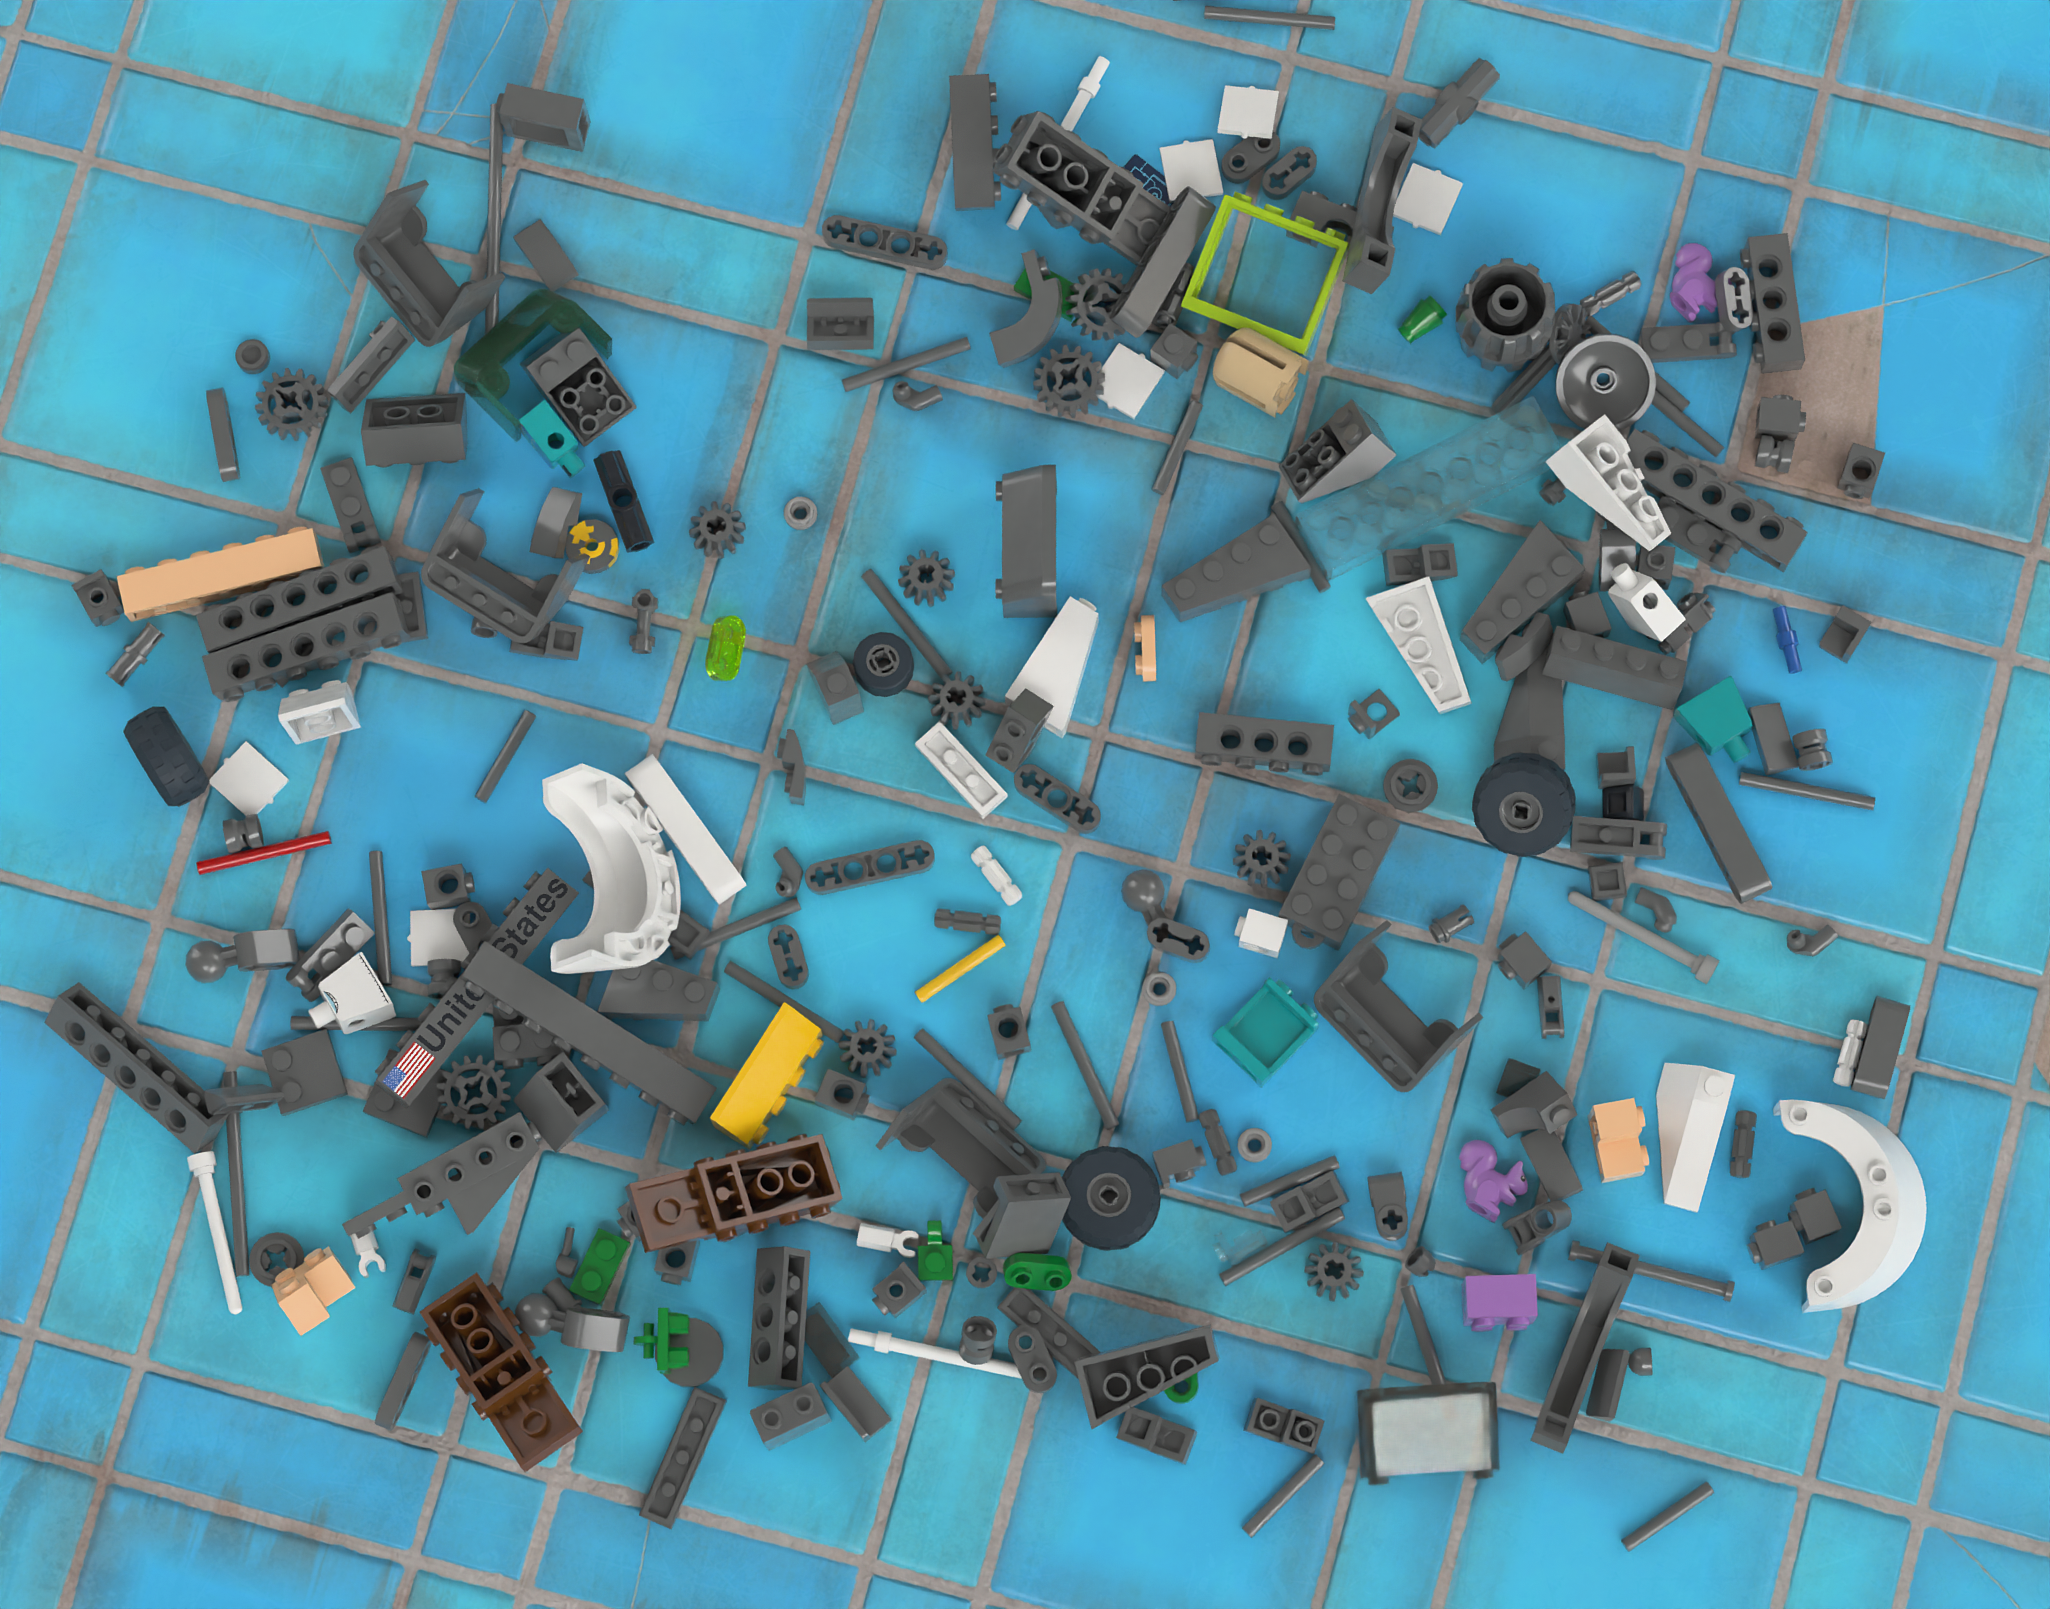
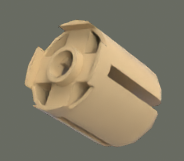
M1241 328L1233 332L1227 338L1226 343L1220 348L1214 362L1213 378L1217 386L1276 418V413L1282 415L1296 395L1293 391L1299 380L1297 376L1299 373L1306 375L1309 360L1251 328Z

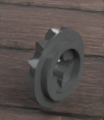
M1406 759L1395 763L1388 770L1384 778L1383 787L1385 797L1393 807L1409 814L1423 811L1434 801L1438 783L1435 773L1427 764L1419 760ZM1418 775L1416 788L1420 790V793L1412 791L1405 798L1402 797L1405 786L1401 784V781L1410 782Z
M279 1232L261 1237L254 1244L249 1257L250 1269L254 1277L262 1284L271 1288V1284L276 1282V1276L285 1269L279 1266L270 1269L272 1260L266 1253L268 1250L276 1255L285 1252L283 1261L288 1268L293 1270L304 1263V1251L298 1241L288 1234Z

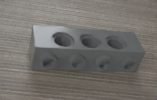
M1788 233L1748 237L1744 249H1740V262L1742 269L1747 268L1750 284L1753 321L1749 327L1751 332L1756 331L1757 343L1753 344L1755 364L1760 363L1762 374L1801 370L1805 362V353ZM1762 267L1771 268L1775 276L1764 277L1760 274L1759 269ZM1768 298L1774 299L1778 302L1779 308H1767L1763 300ZM1777 330L1782 333L1784 339L1780 341L1772 340L1767 332Z
M1199 712L1195 759H1200L1202 764L1209 766H1220L1222 762L1235 763V767L1241 769H1254L1255 765L1269 766V770L1274 772H1288L1289 768L1302 769V773L1306 775L1319 776L1323 772H1329L1334 725ZM1232 735L1239 740L1240 744L1234 749H1228L1222 745L1221 740L1225 736ZM1259 739H1268L1274 747L1268 752H1261L1256 749L1254 744ZM1294 742H1301L1306 746L1307 751L1303 755H1294L1289 751L1288 747Z
M786 1246L757 1249L748 1387L768 1390H790L802 1387L810 1264L809 1250Z

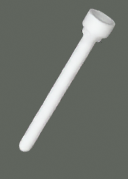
M214 1151L194 1154L187 1157L190 1172H194L195 1178H199L228 1309L232 1314H239L242 1311V1303L212 1174L215 1173L214 1167L217 1166Z

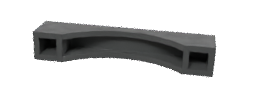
M1395 107L1389 110L1374 129L1342 282L1369 294H1373L1391 273L1395 253L1391 235L1394 208L1404 174L1417 146L1422 119Z

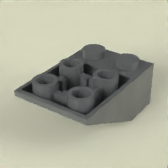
M570 325L520 363V366L583 447L587 446L637 408L582 330L575 325Z
M1351 399L1347 404L1339 408L1323 426L1315 430L1298 449L1290 453L1278 467L1297 500L1302 504L1372 478L1396 456V453L1376 420Z

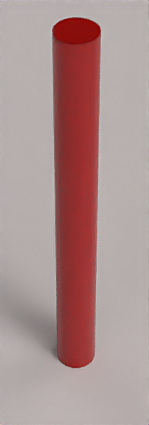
M329 831L199 861L196 862L199 875L332 844Z

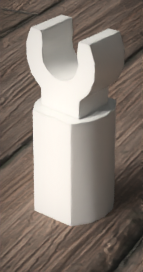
M374 1231L359 1239L355 1233L352 1234L350 1237L355 1253L358 1256L361 1255L359 1271L363 1277H369L367 1265L370 1262H377L380 1271L385 1272V1261L375 1251L379 1247Z
M861 1223L857 1246L891 1252L892 1249H895L903 1257L913 1258L915 1257V1251L905 1249L903 1243L909 1238L918 1240L919 1235L910 1230L896 1234L895 1229Z

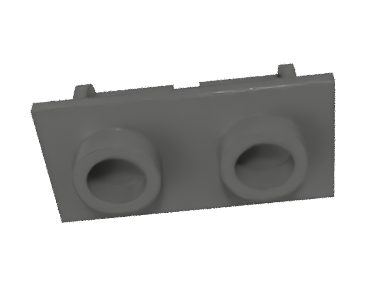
M1185 263L1152 320V324L1163 330L1170 323L1174 326L1176 325L1183 309L1181 307L1182 301L1194 273L1193 265Z
M1689 593L1678 601L1677 609L1686 620L1658 644L1661 652L1665 655L1669 652L1674 653L1691 638L1684 629L1686 625L1689 626L1693 633H1696L1713 618L1712 614L1716 609L1708 601L1703 603L1709 598L1708 594Z

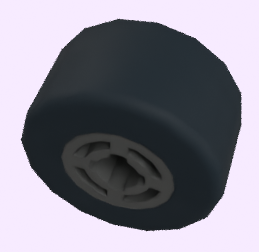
M878 632L867 636L859 643L854 652L853 667L857 682L865 691L874 696L888 697L900 693L908 686L913 677L914 661L910 647L902 638L893 633Z

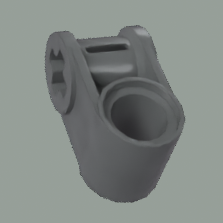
M1402 1172L1367 1177L1378 1233L1388 1241L1401 1239L1405 1235L1408 1225ZM1389 1216H1394L1395 1221L1399 1222L1397 1223V1229L1391 1230L1390 1226L1385 1224Z
M1553 1200L1537 1205L1509 1219L1502 1226L1511 1233L1518 1247L1516 1252L1518 1255H1521L1538 1247L1546 1239L1566 1229L1571 1223L1572 1213L1570 1207L1565 1202ZM1548 1211H1549V1212L1552 1214V1216H1553V1224H1551L1550 1221L1548 1220V1217H1547V1212H1548Z

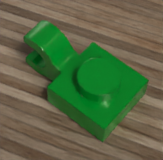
M927 1221L928 1246H918V1279L920 1281H953V1246L942 1245L941 1221Z

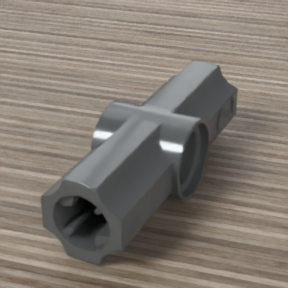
M1478 58L1456 83L1453 81L1445 87L1436 99L1433 108L1422 118L1419 139L1425 145L1435 149L1457 124L1462 125L1473 114L1481 98L1500 79V74L1496 71L1495 67L1487 60Z

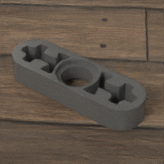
M223 387L206 390L221 479L223 482L240 479L237 452L225 390Z
M1026 764L1015 772V788L1020 795L1079 833L1089 834L1099 827L1101 814L1098 806L1036 765ZM1032 773L1035 774V782L1041 787H1044L1046 781L1050 783L1044 789L1042 798L1037 797L1040 792L1035 786L1023 787L1024 783L1021 778L1023 775L1029 777ZM1055 790H1060L1067 796L1066 804L1060 808L1052 807L1047 800L1049 794ZM1073 800L1078 801L1075 805V809L1082 813H1086L1087 810L1092 811L1091 818L1094 820L1092 823L1086 821L1083 825L1080 824L1079 815L1072 810L1069 817L1064 815L1070 810Z
M418 1332L412 1335L375 1419L376 1425L390 1431L396 1426L429 1353L432 1342L428 1336Z

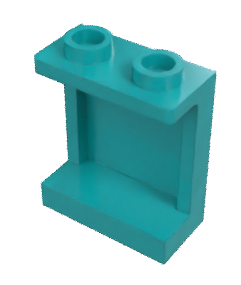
M1270 977L1224 1027L1221 1026L1212 1035V1041L1261 1088L1318 1030L1319 1023L1316 1021L1318 1015L1305 1003L1300 1006L1291 998L1293 992L1284 982L1278 979L1275 983Z

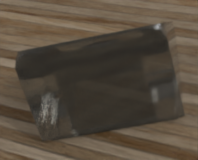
M1508 1058L1496 1094L1508 1098L1537 1078L1541 1070Z

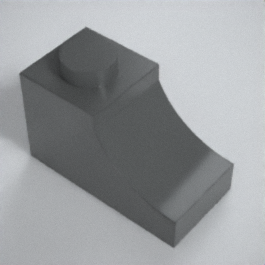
M1547 1071L1490 1109L1501 1132L1507 1138L1530 1129H1542L1551 1134L1578 1115L1568 1093Z

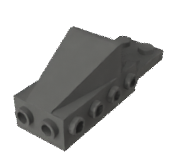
M1036 111L1019 116L1011 127L1010 132L1013 135L1008 144L1002 145L995 156L997 163L992 172L1000 176V182L1006 187L1013 190L1019 189L1026 194L1027 201L1036 206L1055 229L1072 226L1080 231L1079 236L1091 244L1103 242L1137 266L1171 207L1143 189L1144 184L1136 179L1129 170L1117 166L1103 152L1091 148L1081 141L1077 134L1065 130L1055 123V120L1048 114Z
M519 1112L397 1178L403 1189L402 1192L343 1223L342 1226L348 1237L355 1233L359 1239L377 1229L374 1224L376 1221L386 1217L391 1222L406 1214L405 1206L410 1203L416 1215L423 1212L427 1218L444 1209L442 1201L448 1199L464 1230L469 1235L476 1230L540 1149L537 1142L542 1140V1137L533 1121L526 1124ZM514 1135L521 1138L515 1143H512L510 1139ZM486 1152L488 1157L482 1160L480 1154ZM455 1168L457 1174L448 1178V1172Z

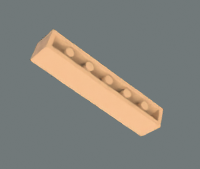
M296 527L290 529L287 532L288 534L278 537L263 535L256 538L253 543L242 545V543H231L223 546L221 551L212 553L209 551H198L192 553L188 559L177 561V559H165L158 562V566L147 569L144 567H133L127 569L125 574L117 576L124 613L131 622L236 597L248 592L264 590L271 583L277 581L287 582L298 578L299 574L306 570L323 569L325 567L318 537L313 528Z

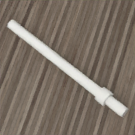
M1099 56L1088 77H1083L1077 88L1079 93L1060 125L1065 130L1073 131L1090 98H1095L1101 87L1099 82L1110 64L1106 58ZM1024 193L1006 223L1008 227L1014 230L1019 229L1032 205L1027 201V195Z
M853 1328L850 1329L848 1342L875 1347L874 1351L888 1354L889 1351L1022 1379L1015 1363L991 1358L985 1364L973 1365L964 1361L959 1355V1351L895 1338L892 1337V1333L878 1331V1334ZM1040 1368L1036 1369L1033 1372V1377L1038 1381L1044 1380L1046 1372Z

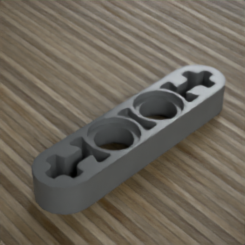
M840 215L828 217L822 225V235L825 243L835 249L929 270L941 268L948 259L945 242L935 236ZM836 225H840L842 232L852 234V228H856L854 243H850V236L846 234H839L838 238H832V232L829 230H835ZM867 231H872L878 236L877 243L870 247L862 245L859 241L860 236ZM903 238L910 243V248L906 253L898 254L892 250V243L896 239ZM920 242V250L930 251L932 247H937L938 253L941 256L935 255L934 260L928 259V253L918 251V257H913L916 252L915 243Z
M915 840L820 861L810 865L806 870L805 882L812 893L826 895L929 871L933 867L935 853L928 842ZM916 849H922L924 854L929 853V856L924 858V864L918 865L916 860L906 861L908 868L902 869V861L898 852L904 851L905 858L915 856ZM884 855L892 856L896 860L895 869L889 873L881 872L877 868L878 859ZM856 862L863 867V874L859 879L850 880L845 877L844 869L848 864ZM838 866V874L842 883L836 884L835 877L826 879L825 886L819 887L817 882H811V879L816 877L817 871H822L826 876L834 874L832 867Z

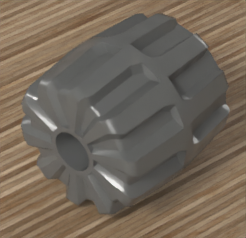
M1501 258L1499 264L1490 267L1483 264L1475 270L1468 284L1464 285L1456 305L1455 324L1456 332L1459 333L1461 338V349L1467 357L1475 355L1479 358L1481 368L1493 372L1496 366H1502L1507 372L1521 370L1527 360L1533 361L1537 358L1549 342L1555 324V294L1551 283H1544L1539 277L1540 269L1531 263L1524 266L1514 263L1513 258Z

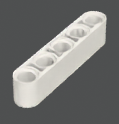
M653 754L624 773L718 905L747 886Z

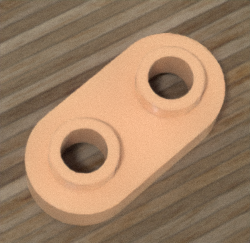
M1141 615V622H1134L1135 642H1141L1142 655H1135L1136 675H1142L1143 682L1156 681L1154 615Z

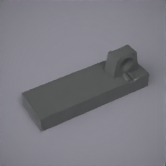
M392 316L387 322H379L377 327L369 334L372 339L327 389V392L350 414L415 341L414 337L400 321Z

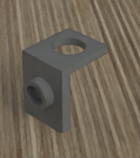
M1378 689L1360 704L1356 700L1349 704L1348 715L1350 717L1348 721L1359 734L1363 732L1368 739H1371L1399 717L1400 713L1384 693ZM1380 703L1385 706L1387 715L1383 720L1373 721L1368 716L1367 709L1371 704Z

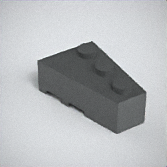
M651 960L639 967L613 970L597 1012L609 1020L618 1018L633 1020L709 1021L720 988L715 981Z

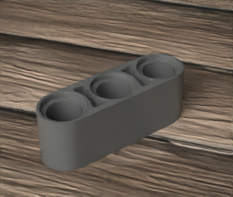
M1876 996L1850 1090L1885 1099L1907 1024L1910 1005Z

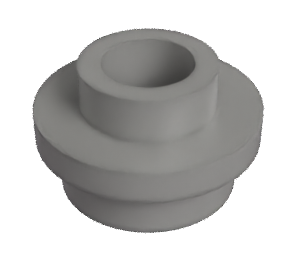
M806 497L791 499L784 508L785 521L796 530L808 529L817 519V508L814 502ZM797 510H805L807 512L806 517L803 519L796 518L795 513Z
M1154 972L1147 976L1143 982V996L1152 1005H1167L1176 995V983L1169 974ZM1157 984H1162L1165 986L1166 991L1162 995H1156L1153 992V987Z
M1250 1128L1240 1135L1237 1147L1242 1158L1256 1163L1265 1160L1269 1156L1272 1149V1141L1264 1130ZM1252 1140H1257L1261 1144V1149L1253 1152L1248 1148V1143Z

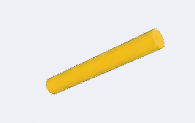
M999 935L995 936L915 991V995L921 1003L925 1002L1006 946Z

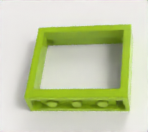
M1236 191L1233 197L1225 194L1181 307L1237 329L1251 328L1285 348L1307 356L1350 247V243L1344 241L1346 235L1327 228L1325 233L1313 229L1315 222L1297 215L1294 221L1282 217L1284 210L1269 204H1265L1264 209L1251 205L1253 198ZM1233 209L1336 249L1301 339L1198 299Z

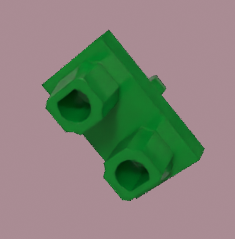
M658 1308V1336H654L653 1323H644V1336L634 1337L633 1345L643 1346L644 1359H653L654 1346H657V1371H660V1374H671V1369L689 1367V1348L671 1347V1335L689 1334V1315L671 1312L669 1308Z

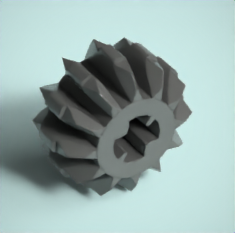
M713 501L711 503L712 510L707 511L704 506H700L699 512L702 517H691V523L695 527L689 530V535L692 538H697L693 543L696 549L704 547V555L706 557H710L713 551L716 550L718 558L722 559L724 558V549H728L730 553L735 554L736 548L733 543H744V537L740 533L746 530V525L743 522H738L742 517L740 511L731 512V505L729 503H725L722 509L719 510L717 502ZM719 525H722L724 532L718 531L716 535H713L711 528L717 529Z
M921 549L919 551L920 559L917 560L914 556L909 555L907 556V561L910 566H900L899 571L904 576L898 579L900 587H907L903 592L905 598H911L915 595L914 603L917 606L925 598L927 599L928 606L932 607L934 606L933 597L936 596L943 602L946 600L943 590L953 591L954 584L949 580L955 577V572L952 569H947L950 565L948 558L938 561V551H933L930 558H926L925 550ZM927 573L928 577L931 573L933 581L927 583L924 580V583H922L920 575Z
M959 671L955 673V680L953 681L950 680L947 674L942 675L944 686L939 683H933L932 689L937 694L928 696L929 703L935 705L931 709L932 716L941 715L939 722L943 725H946L951 719L953 729L955 730L959 728L960 720H963L967 727L972 726L970 715L975 718H981L982 712L977 707L986 705L985 698L979 696L983 692L982 685L973 686L975 680L972 675H969L963 682L961 672ZM957 695L959 699H962L963 704L957 706L955 702H952L951 697Z
M1257 830L1255 841L1250 835L1246 834L1243 837L1246 846L1241 844L1235 846V851L1241 856L1233 858V865L1243 866L1237 872L1239 878L1250 874L1247 883L1249 886H1253L1256 879H1261V888H1267V878H1270L1273 883L1278 884L1280 882L1278 873H1288L1289 868L1283 862L1289 861L1291 855L1287 852H1281L1286 847L1284 840L1274 844L1276 837L1274 832H1271L1266 840L1263 839L1262 830ZM1258 853H1264V857L1267 858L1266 865L1262 866L1258 860H1253L1252 858L1257 859Z
M869 1019L867 1029H863L862 1023L856 1021V1033L850 1029H845L844 1035L851 1041L839 1042V1048L847 1051L840 1056L842 1062L852 1061L848 1067L851 1073L861 1066L862 1078L867 1077L868 1068H873L875 1076H880L881 1072L878 1066L880 1063L888 1069L892 1066L890 1060L885 1056L893 1057L897 1055L895 1048L888 1047L896 1041L894 1035L884 1036L888 1030L885 1024H882L875 1031V1021L873 1019ZM872 1042L875 1043L873 1044L875 1050L873 1054L870 1052H866L864 1055L861 1054L863 1053L861 1048L863 1043L865 1045H870Z
M1333 1242L1331 1253L1328 1252L1324 1244L1319 1245V1252L1322 1258L1314 1253H1310L1308 1259L1317 1266L1309 1265L1305 1266L1304 1269L1305 1273L1316 1275L1307 1281L1308 1287L1320 1284L1321 1286L1316 1292L1318 1297H1321L1326 1289L1330 1290L1329 1301L1332 1302L1335 1301L1337 1290L1340 1291L1344 1299L1349 1298V1291L1346 1285L1353 1290H1358L1359 1283L1351 1277L1360 1278L1364 1274L1363 1270L1352 1268L1361 1262V1258L1359 1256L1353 1257L1350 1260L1347 1258L1352 1251L1350 1246H1347L1342 1254L1338 1253V1242ZM1332 1264L1335 1268L1341 1267L1343 1269L1339 1274L1341 1278L1335 1279L1333 1275L1327 1277L1325 1274L1329 1268L1327 1265Z

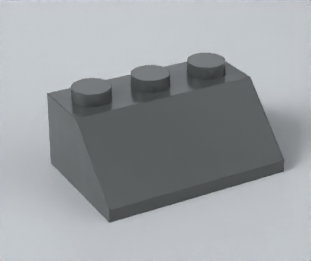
M465 393L366 399L361 427L366 466L375 465L384 468L393 464L409 463L410 465H422L426 462L442 461L444 463H455L459 460H466L468 440Z

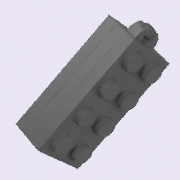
M1341 794L1338 795L1278 915L1279 918L1288 920L1287 926L1292 928V938L1297 945L1311 950L1324 943L1339 951L1398 834L1399 822ZM1303 934H1306L1312 938H1307Z

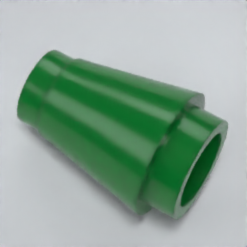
M1428 296L1425 300L1420 299L1397 330L1411 344L1414 340L1419 339L1443 324L1442 319L1447 316V313L1435 299Z

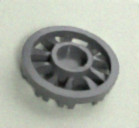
M1566 303L1555 313V324L1549 343L1552 357L1558 365H1560L1565 354L1576 343L1585 339L1586 334H1591V331H1588L1591 325L1585 324V318L1588 313L1581 305Z

